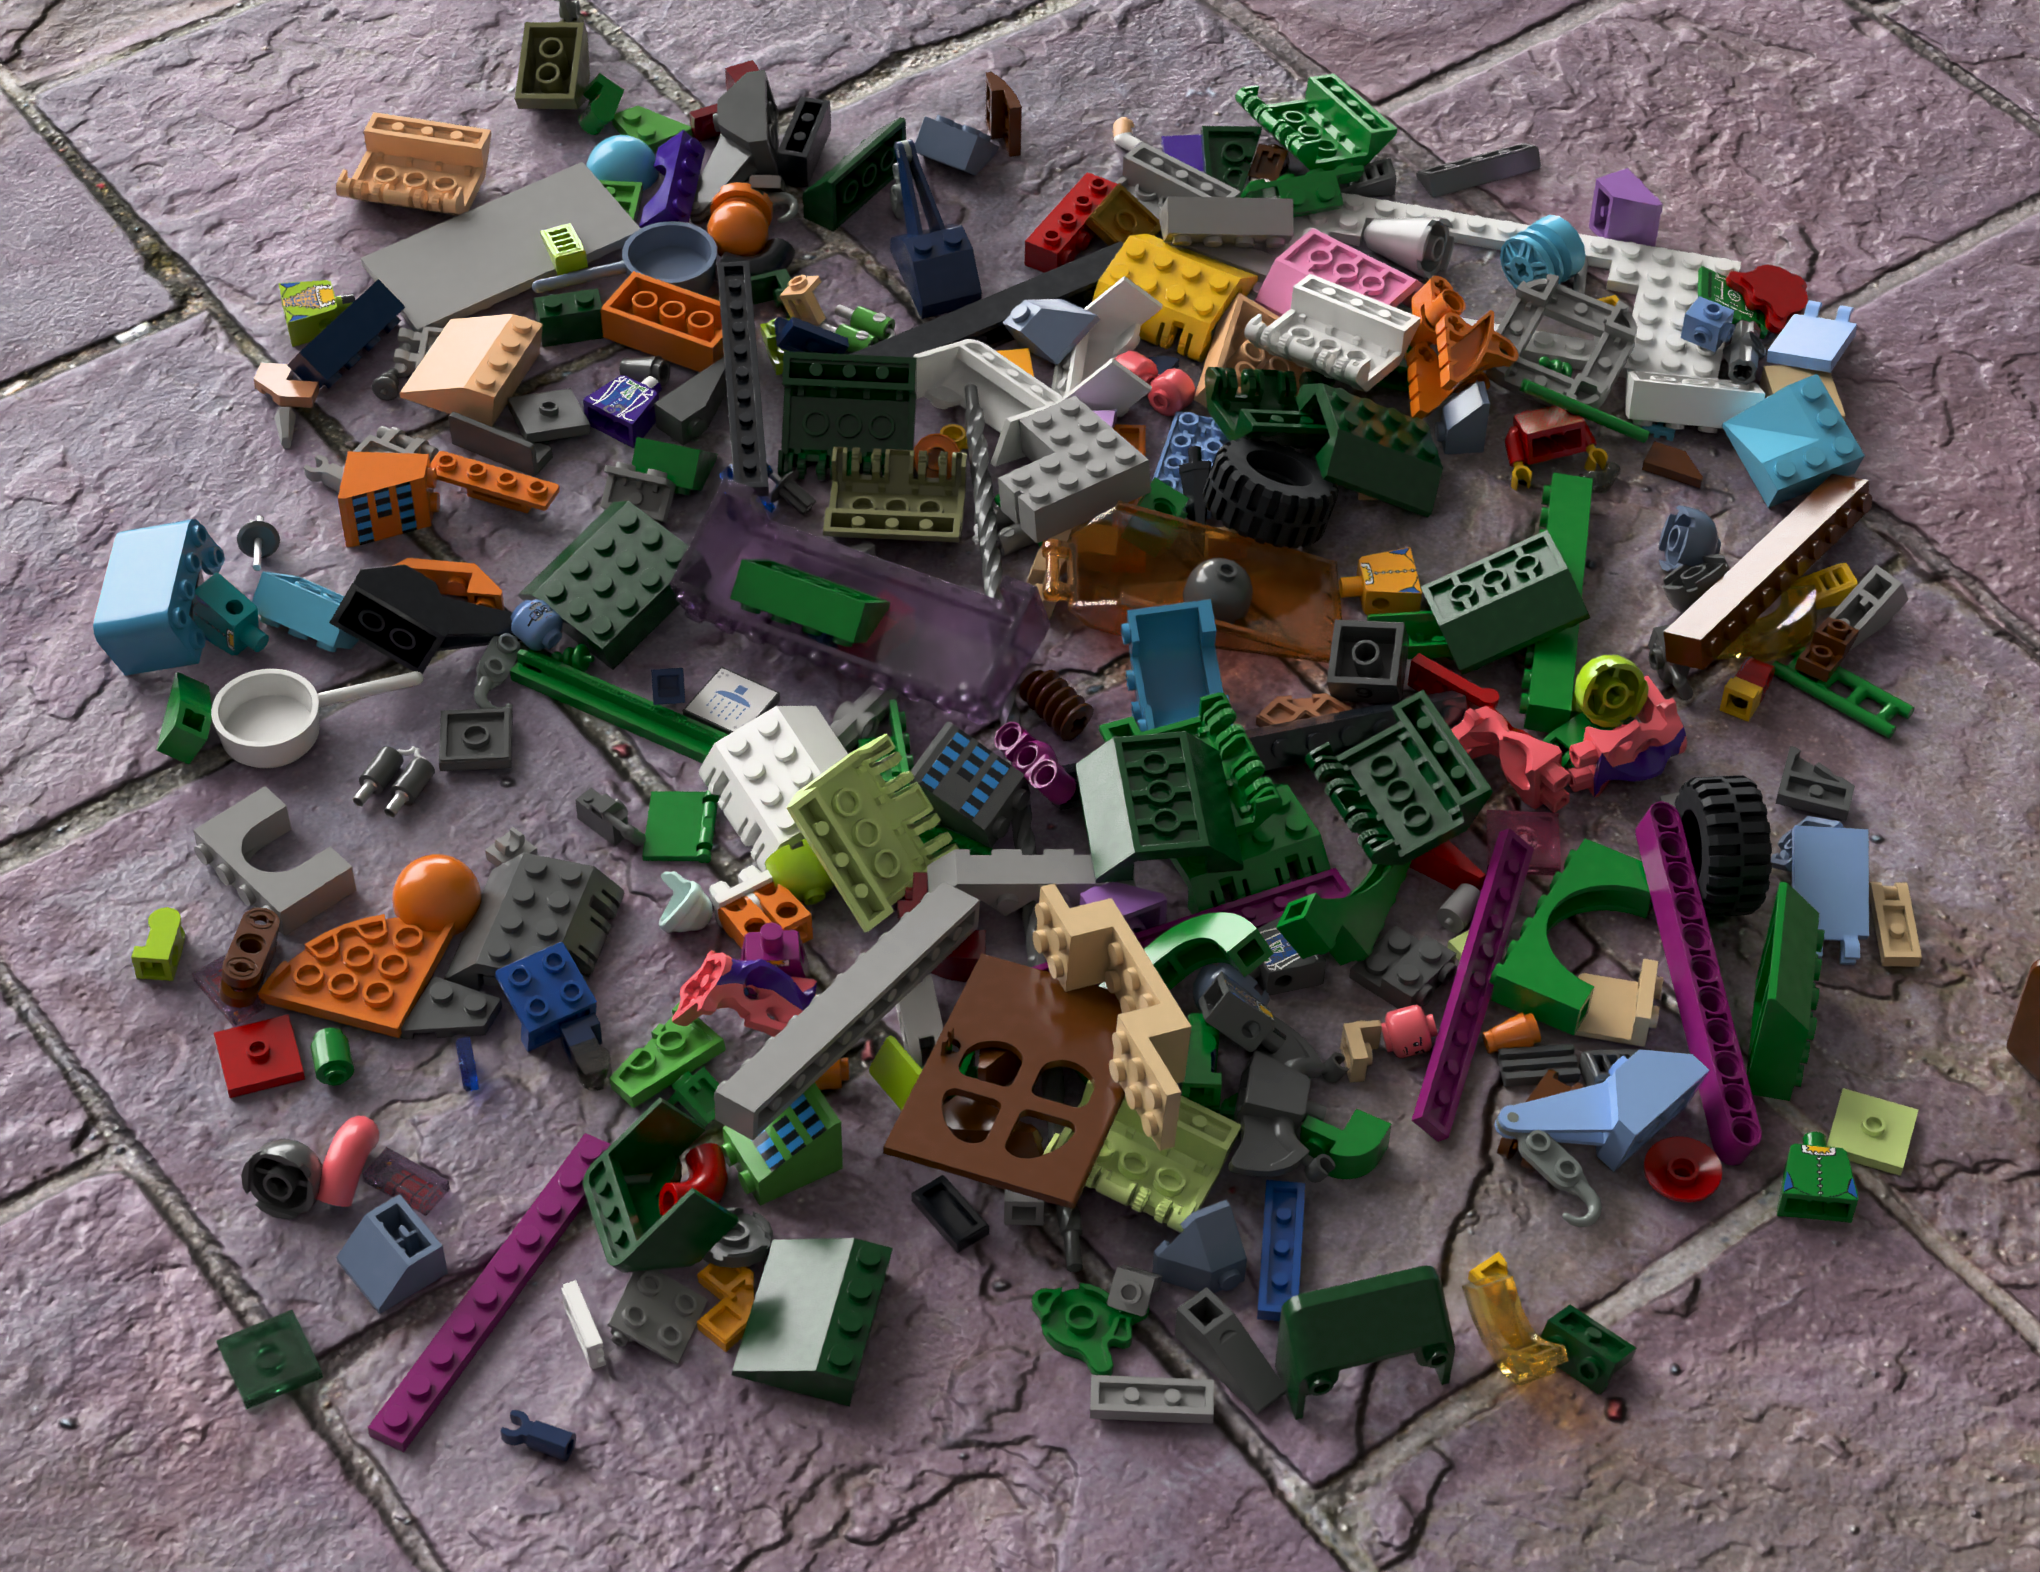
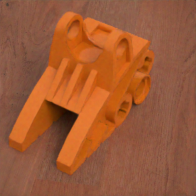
M1432 276L1412 297V314L1420 317L1421 320L1410 343L1413 349L1406 356L1407 366H1409L1407 368L1408 383H1411L1409 385V397L1412 400L1410 402L1412 418L1423 420L1431 415L1449 395L1459 393L1468 384L1475 383L1476 380L1478 382L1484 381L1486 390L1490 388V381L1483 371L1494 367H1510L1518 360L1519 355L1515 345L1509 339L1494 331L1495 314L1492 310L1488 311L1473 326L1459 316L1466 309L1465 301L1443 277ZM1432 343L1437 345L1438 352L1440 353L1438 356L1430 347ZM1499 348L1505 350L1508 355L1503 354Z

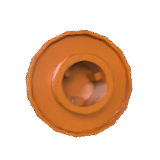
M940 433L929 434L921 438L914 447V469L918 474L919 450L927 451L929 460L926 477L939 478L938 456L940 451L948 452L947 479L951 478L952 453L960 452L956 442L949 436Z

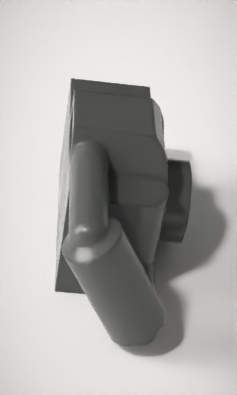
M1670 625L1654 627L1648 644L1650 649V666L1653 670L1657 671L1661 680L1666 683H1673L1681 699L1689 700L1694 694L1687 681L1690 667L1666 662L1664 631Z
M592 788L575 799L577 818L614 846L624 839H627L636 846H641L645 843V834L628 823V810L620 800L613 799L606 793L601 795Z

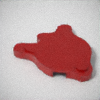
M1762 265L1753 271L1745 273L1731 271L1726 277V284L1731 289L1742 294L1748 309L1760 310L1764 313L1766 328L1774 334H1779L1783 330L1787 319H1791L1794 314L1800 315L1808 302L1807 284L1803 278L1778 266Z

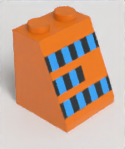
M348 451L338 495L346 547L364 545L432 525L434 512H439L440 494L439 492H434L437 472L436 468H431L429 454Z

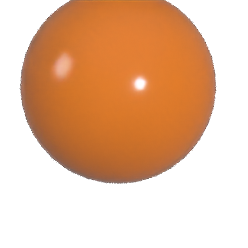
M431 854L412 861L402 870L393 888L392 902L396 917H399L405 924L415 925L423 931H442L445 924L455 921L456 932L454 935H457L466 930L480 906L482 896L475 874L465 863L452 856Z

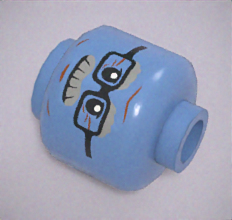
M525 600L515 608L511 615V631L533 651H540L544 648L551 649L562 637L560 632L563 627L562 618L543 600Z

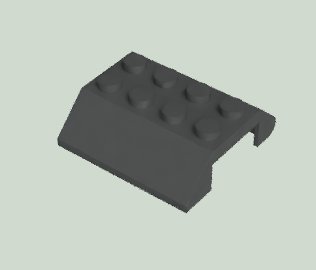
M522 853L492 869L481 894L480 906L464 932L444 980L480 991L484 983V974L495 976L496 970L559 942L564 943L580 973L586 976L591 975L611 929L610 923L606 919L610 920L616 917L625 894L624 890L595 866Z

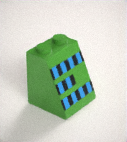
M815 1082L754 1140L726 1125L723 1127L724 1144L720 1146L726 1164L729 1167L735 1166L739 1172L738 1179L746 1194L752 1193L760 1206L843 1169L841 1121Z

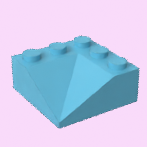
M1818 374L1787 385L1722 424L1725 433L1768 508L1815 490L1832 473L1844 476L1855 474L1865 456Z

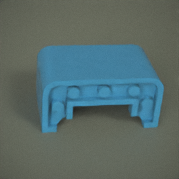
M196 519L121 531L116 534L94 618L93 630L98 644L125 676L199 664L206 640L203 630L198 628L189 616L190 607L195 597V586L200 570L202 569L207 575L219 573L224 564L225 557L222 548L215 543L206 528Z

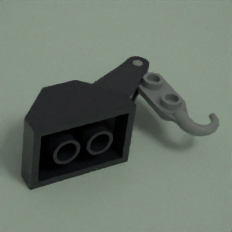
M405 564L360 569L330 620V624L413 672L418 671L422 674L437 651L488 645L476 667L477 685L474 691L475 702L480 709L513 707L510 703L504 707H496L487 699L489 691L506 680L517 660V652L521 649L519 644L521 640L511 631V615L513 612L443 597L436 582Z

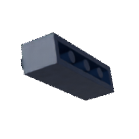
M378 279L305 346L287 366L302 381L319 382V389L323 385L330 389L342 377L339 372L341 368L345 366L349 371L362 358L358 352L363 348L369 352L382 339L378 335L382 330L388 334L401 321L398 314L405 308L404 304Z

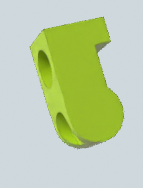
M165 907L157 909L150 914L148 918L150 932L145 947L134 946L131 959L136 978L174 981L185 942V932L181 926L179 912L173 908Z

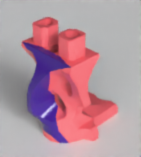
M1649 676L1644 677L1649 687L1647 701L1640 713L1637 714L1642 723L1634 719L1629 724L1621 725L1613 730H1600L1588 726L1585 728L1583 742L1570 745L1569 756L1575 767L1566 770L1570 773L1568 784L1573 792L1588 788L1593 797H1599L1610 780L1635 782L1654 778L1662 774L1670 757L1685 752L1687 747L1686 733L1677 713L1676 702L1673 698L1665 699Z
M711 950L700 969L681 986V1001L673 1015L672 1022L677 1025L688 1026L702 1014L711 1015L716 1009L728 1007L736 1010L740 1017L744 1018L745 1027L775 1037L787 1026V1023L793 1016L799 1015L810 1005L812 999L817 995L815 994L817 981L810 978L790 977L780 968L763 959L750 961L736 960L724 953H716ZM744 988H752L757 993V999L748 998L744 993Z

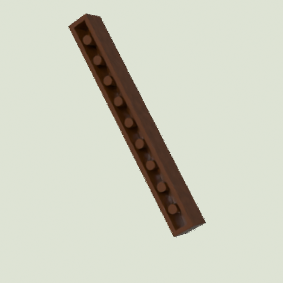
M1832 473L1664 631L1666 662L1704 670L1746 628L1753 624L1772 603L1786 592L1798 578L1819 560L1824 553L1836 544L1849 529L1870 511L1872 495L1869 494V480Z

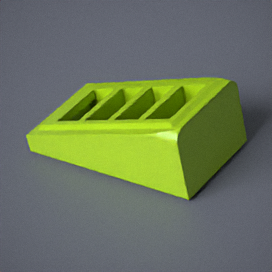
M571 223L540 231L557 275L588 268L585 249Z

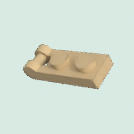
M1869 882V904H1871L1882 966L1919 967L1922 955L1907 882H1895L1893 886H1882L1881 882Z

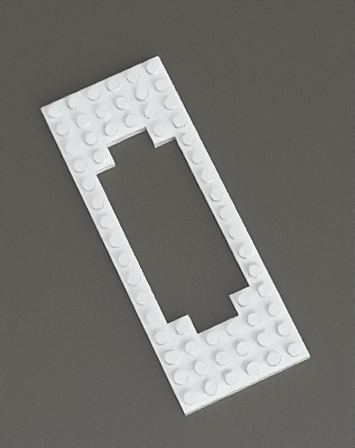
M1251 178V181H1250V182H1252V181H1254V180H1258V179H1256V178ZM1341 193L1344 203L1341 209L1293 217L1294 236L1289 244H1285L1282 248H1268L1266 244H1254L1252 247L1279 257L1312 228L1344 244L1360 246L1365 227L1374 219L1443 217L1452 223L1453 228L1448 227L1449 236L1454 237L1455 243L1501 250V247L1508 239L1526 230L1530 225L1363 197L1356 194ZM1579 234L1584 244L1586 257L1588 258V266L1610 269L1606 290L1637 295L1632 313L1638 326L1635 346L1619 377L1626 378L1627 370L1718 379L1725 342L1722 343L1716 352L1681 339L1684 316L1698 298V270L1701 266L1727 277L1731 271H1740L1741 262L1727 258L1670 250L1664 247H1653L1634 242ZM1257 281L1247 298L1255 302V298L1263 283ZM1400 306L1396 307L1400 310L1412 314L1411 308H1405ZM1462 318L1471 326H1473L1478 321L1468 318ZM1494 323V331L1497 330L1500 324ZM1535 331L1521 358L1539 362L1541 357L1547 356L1550 360L1558 359L1561 362H1568L1572 369L1583 370L1600 337L1594 335L1592 341L1545 331Z

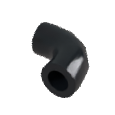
M771 238L767 241L762 251L756 255L741 256L725 251L720 262L749 261L750 276L787 269L795 256V249L784 239ZM716 273V282H718V273Z

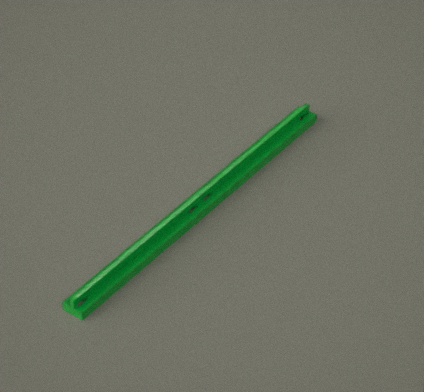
M520 649L517 652L518 662L510 670L511 680L702 764L714 743L728 735L666 707L654 705L650 700L531 649L528 651ZM534 666L538 669H541L542 672L539 673L537 671H534L530 669V667ZM939 825L918 835L923 844L939 834L950 833L953 840L934 853L956 843L959 849H970V855H991L992 848Z

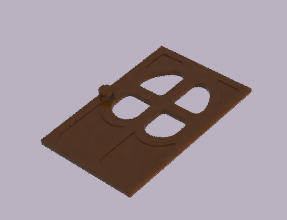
M981 953L883 1146V1154L1074 1209L1125 1097L1122 1086L1119 1082H1114L1109 1070V1062L1113 1059L1114 1053L1112 1034L1116 1032L1118 1014H1122L1120 1002L1116 995L1110 993L1108 989L1096 985L1065 992L1057 978L1054 979L1050 972ZM953 1045L959 1048L958 1052L952 1050ZM984 1048L1009 1050L1017 1055L1022 1062L1014 1082L1009 1086H999L965 1076L959 1069L968 1054ZM1053 1067H1069L1079 1071L1090 1080L1094 1088L1090 1100L1082 1107H1072L1035 1096L1032 1092L1040 1075L1045 1070ZM948 1096H962L993 1105L1000 1110L984 1141L980 1143H967L953 1135L942 1114V1103ZM1030 1116L1068 1127L1074 1132L1073 1136L1060 1148L1039 1157L1019 1158L1011 1155L1006 1150L1015 1127L1022 1117Z

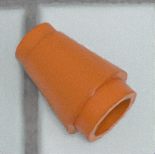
M1521 1012L1488 1031L1482 1032L1483 1042L1488 1054L1498 1053V1050L1501 1048L1530 1047L1541 1042L1540 1030L1532 1013L1524 1015Z

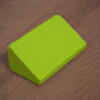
M890 1035L885 1039L871 1063L869 1073L902 1111L922 1069L896 1038Z

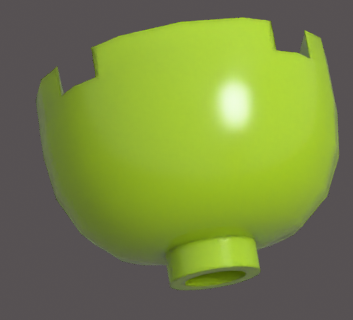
M1601 655L1591 659L1582 667L1576 678L1574 693L1579 708L1592 723L1601 727H1618L1623 724L1620 720H1624L1630 715L1634 718L1640 713L1647 701L1649 687L1644 679L1643 672L1632 661L1619 655Z
M802 839V847L793 850L790 844L781 847L765 860V866L772 876L775 887H777V884H780L787 888L800 902L812 905L822 901L826 897L825 894L833 888L834 883L807 840Z

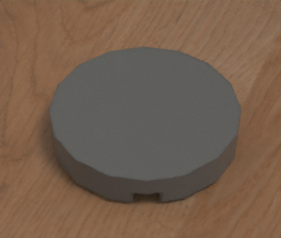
M725 1208L736 1215L739 1222L706 1253L703 1260L713 1265L727 1268L747 1267L762 1261L769 1254L773 1241V1231L770 1222L754 1211L752 1216L743 1213L742 1208Z

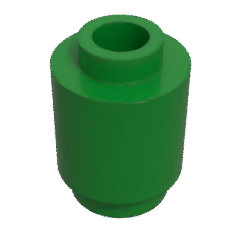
M329 1027L316 1032L310 1046L316 1078L323 1084L331 1086L341 1085L354 1074L349 1040L338 1028Z

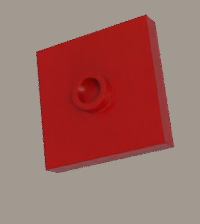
M289 1014L214 1032L229 1098L305 1080Z

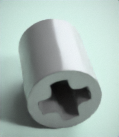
M1463 883L1459 885L1437 911V918L1440 924L1451 932H1461L1473 919L1481 892L1471 884Z

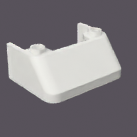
M1122 277L1084 308L1098 315L1100 320L1058 365L1055 364L1051 389L1060 394L1064 399L1076 396L1091 410L1117 409V417L1124 416L1132 405L1151 391L1152 386L1116 361L1115 358L1127 351H1133L1140 342L1141 325L1160 311L1163 304L1127 277Z
M966 339L913 355V357L917 358V399L925 397L930 400L934 407L939 409H947L957 405L966 409L964 389L968 384L977 386L979 406L983 409L985 423L1001 433L990 462L995 467L1025 457L1021 448L1019 420L1064 400L1060 394L988 345L977 340Z

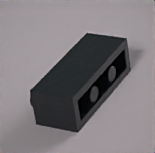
M800 97L777 151L778 176L786 183L801 186L809 185L831 132L830 101Z

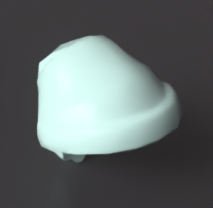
M675 871L662 873L661 878L673 890V895L660 918V929L670 933L697 931L704 928L713 915L712 902L701 886L694 881L682 878Z

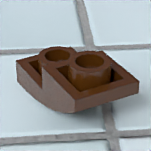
M1827 617L1814 632L1810 645L1798 657L1795 669L1827 682L1849 652L1860 630L1849 626L1842 620Z

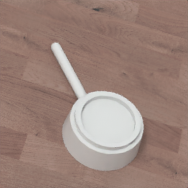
M260 669L242 674L227 683L218 692L213 701L211 716L222 746L230 757L251 767L276 768L296 761L314 745L319 734V707L416 686L423 682V675L421 672L414 671L317 693L314 686L297 673L283 669Z

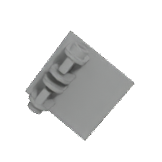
M658 1270L632 1272L607 1326L611 1327V1334L613 1335L611 1340L618 1346H625L627 1342L634 1340L677 1365L708 1299Z

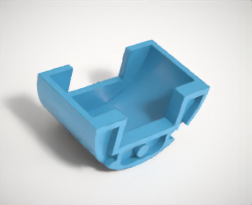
M1211 599L1127 610V623L1121 624L1123 644H1129L1131 670H1126V682L1128 691H1135L1136 701L1131 702L1132 716L1136 723H1138L1141 732L1199 716L1200 697L1219 692L1224 693L1215 648L1217 630Z

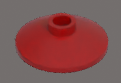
M1674 1136L1662 1139L1651 1146L1645 1156L1644 1174L1652 1188L1662 1196L1679 1202H1696L1711 1196L1718 1189L1722 1179V1165L1717 1154L1703 1142L1689 1137Z

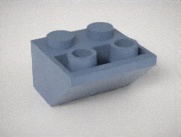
M937 115L936 120L924 117L915 141L917 154L975 176L998 152L999 146L990 142L992 136L970 126L955 123L953 120Z
M400 1194L366 1213L336 1257L340 1266L379 1314L448 1274L442 1244Z

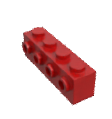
M1087 172L1025 240L1024 265L1046 273L1074 261V258L1081 250L1087 248L1090 240L1096 234L1084 221L1116 187L1117 183Z

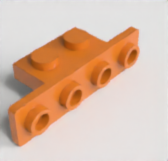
M439 451L430 463L431 468H436L437 480L466 488L468 497L527 514L531 508L546 511L560 492L559 485L445 451Z

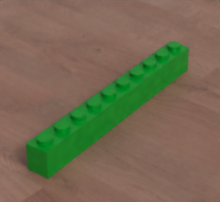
M1553 472L1551 485H1544L1541 505H1547V507L1541 508L1539 527H1544L1545 529H1539V533L1548 530L1582 597L1593 478ZM1579 624L1526 647L1524 665L1530 666V669H1524L1521 689L1527 690V693L1521 694L1519 714H1525L1523 729L1551 733L1569 721L1572 708Z

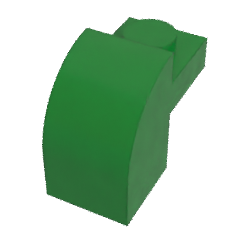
M1359 1109L1355 1110L1344 1130L1308 1115L1301 1126L1300 1142L1310 1150L1309 1156L1316 1158L1320 1154H1326L1332 1158L1335 1168L1328 1173V1176L1336 1179H1355L1370 1173L1378 1165L1389 1146L1392 1124Z

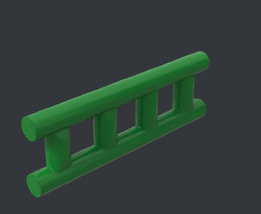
M1525 378L1520 385L1519 391L1639 442L1645 443L1648 439L1650 431Z
M1795 641L1788 649V654L1795 658L1787 666L1777 660L1772 664V666H1775V676L1888 739L1896 731V726L1889 723L1893 717L1899 714L1909 719L1915 709L1912 705L1841 666L1837 668L1827 682L1822 680L1815 682L1800 674L1799 670L1795 669L1798 657L1806 649V647ZM1836 681H1839L1854 691L1845 699L1829 689ZM1868 697L1884 707L1877 715H1874L1859 705Z

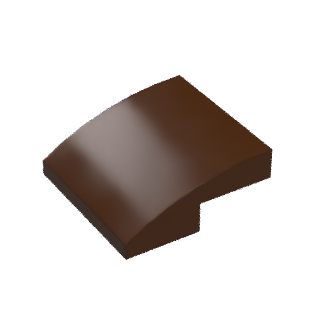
M985 72V122L989 134L992 136L991 139L1003 138L1009 157L1020 156L1022 106L1014 91L1004 80L993 72Z

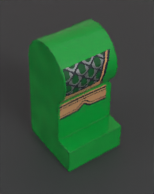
M601 73L585 88L583 96L589 102L578 118L581 128L590 135L599 134L603 127L611 122L624 93V89Z

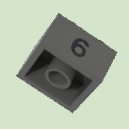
M1335 620L1327 675L1330 695L1339 701L1388 703L1402 700L1409 649V638L1405 623Z

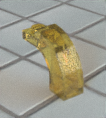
M1815 584L1789 587L1780 596V606L1771 614L1757 618L1753 624L1746 628L1735 641L1720 653L1717 659L1752 656V658L1767 662L1785 657L1805 646L1813 638L1818 626Z
M1496 1273L1462 1286L1469 1312L1482 1342L1496 1365L1512 1382L1520 1386L1557 1373L1555 1366L1568 1361L1564 1345L1543 1340L1531 1326L1522 1308L1513 1276Z

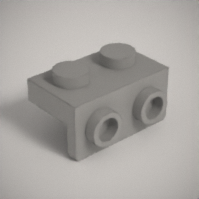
M616 462L615 467L605 465L604 472L608 474L600 505L601 508L606 510L613 502L629 501L653 520L667 523L676 487L675 483L667 479V473L654 469H648L647 474L636 472V466L623 462Z

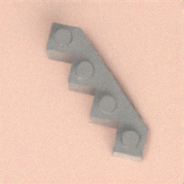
M954 849L927 865L929 892H932L942 882H945L980 901L982 900L1004 916L1009 915L1033 900L1039 903L1040 887L1055 883L1069 908H1072L1080 903V893L1094 886L1106 884L1095 882L1091 855H1074L1073 849H1044L1043 855H1022V849H992L991 855H970V849ZM1134 869L1133 880L1118 882L1136 887Z

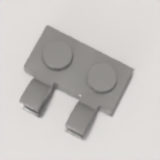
M423 326L422 332L399 328L398 341L407 342L399 343V348L395 349L394 352L395 369L398 370L399 377H407L412 371L416 370L444 328Z

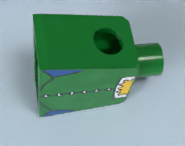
M1806 1133L1803 1136V1144H1793L1790 1146L1782 1178L1776 1211L1777 1216L1852 1223L1858 1203V1193L1847 1151L1843 1148L1827 1147L1826 1136L1823 1133Z

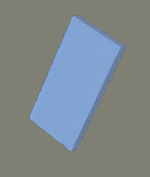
M1177 411L1153 479L1157 478L1183 494L1179 465L1188 463V448L1191 446L1201 447L1202 461H1211L1213 465L1218 450L1229 442L1214 419L1196 415L1192 412L1184 413ZM1207 509L1206 519H1211V511Z

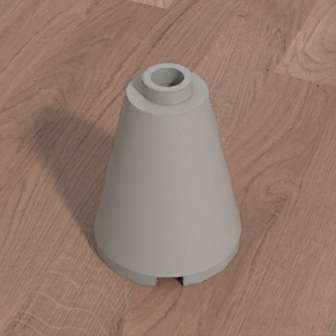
M1447 218L1374 219L1364 230V241L1368 249L1425 279H1430L1439 270L1445 271L1449 264L1454 247V237L1449 236L1448 227L1453 228Z

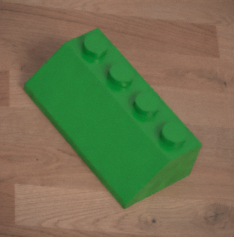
M742 559L730 597L731 600L741 603L740 608L742 610L755 614H760L761 610L772 614L771 620L786 625H791L792 621L803 625L802 631L816 636H822V632L834 636L832 640L834 643L846 647H853V643L867 642L888 611L891 603L771 559Z

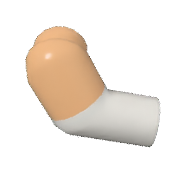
M1120 117L1113 125L1114 142L1130 152L1142 141L1132 136L1133 121L1126 117Z

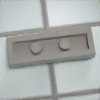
M1091 1375L1090 1419L1213 1424L1214 1380Z

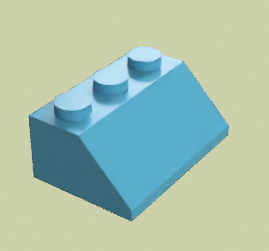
M262 572L252 600L258 608V615H261V622L278 628L280 625L289 628L288 634L304 640H308V637L317 640V647L331 652H336L337 648L352 649L359 641L329 623L342 602L343 595L299 576Z

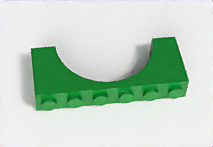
M1584 838L1577 851L1574 849L1570 850L1564 863V871L1562 873L1556 872L1550 884V893L1548 895H1541L1535 908V916L1533 918L1529 916L1526 918L1520 931V939L1518 941L1514 939L1511 941L1505 955L1506 961L1504 964L1497 963L1490 977V984L1494 985L1491 1001L1519 1013L1522 1012L1524 1015L1532 1013L1536 1020L1573 1036L1589 1012L1594 986L1576 977L1559 962L1549 945L1548 933L1561 921L1584 912L1618 911L1646 919L1653 908L1642 861Z

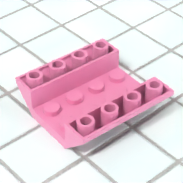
M1312 228L1275 259L1255 298V302L1281 317L1291 309L1293 286L1307 275L1312 274L1395 308L1400 303L1412 308V297L1425 284Z

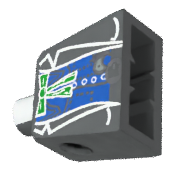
M1281 916L1258 928V931L1274 952L1271 957L1248 974L1255 978L1263 992L1266 990L1269 995H1275L1324 984L1326 959L1323 955L1319 954L1302 959L1276 928Z

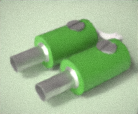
M838 304L835 308V315L850 320V326L841 324L837 328L824 322L818 326L848 338L849 347L846 351L851 353L878 343V339L883 341L895 336L894 319L862 306H858L853 310Z

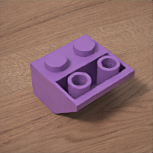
M1628 168L1596 179L1589 228L1597 237L1655 247L1660 215L1662 213V203Z

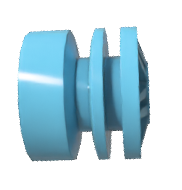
M1547 215L1528 226L1526 230L1508 239L1501 247L1500 254L1502 269L1508 281L1515 289L1523 281L1528 283L1536 279H1546L1547 274L1559 276L1558 284L1580 272L1585 264L1586 257L1584 244L1578 232L1568 221L1555 215Z

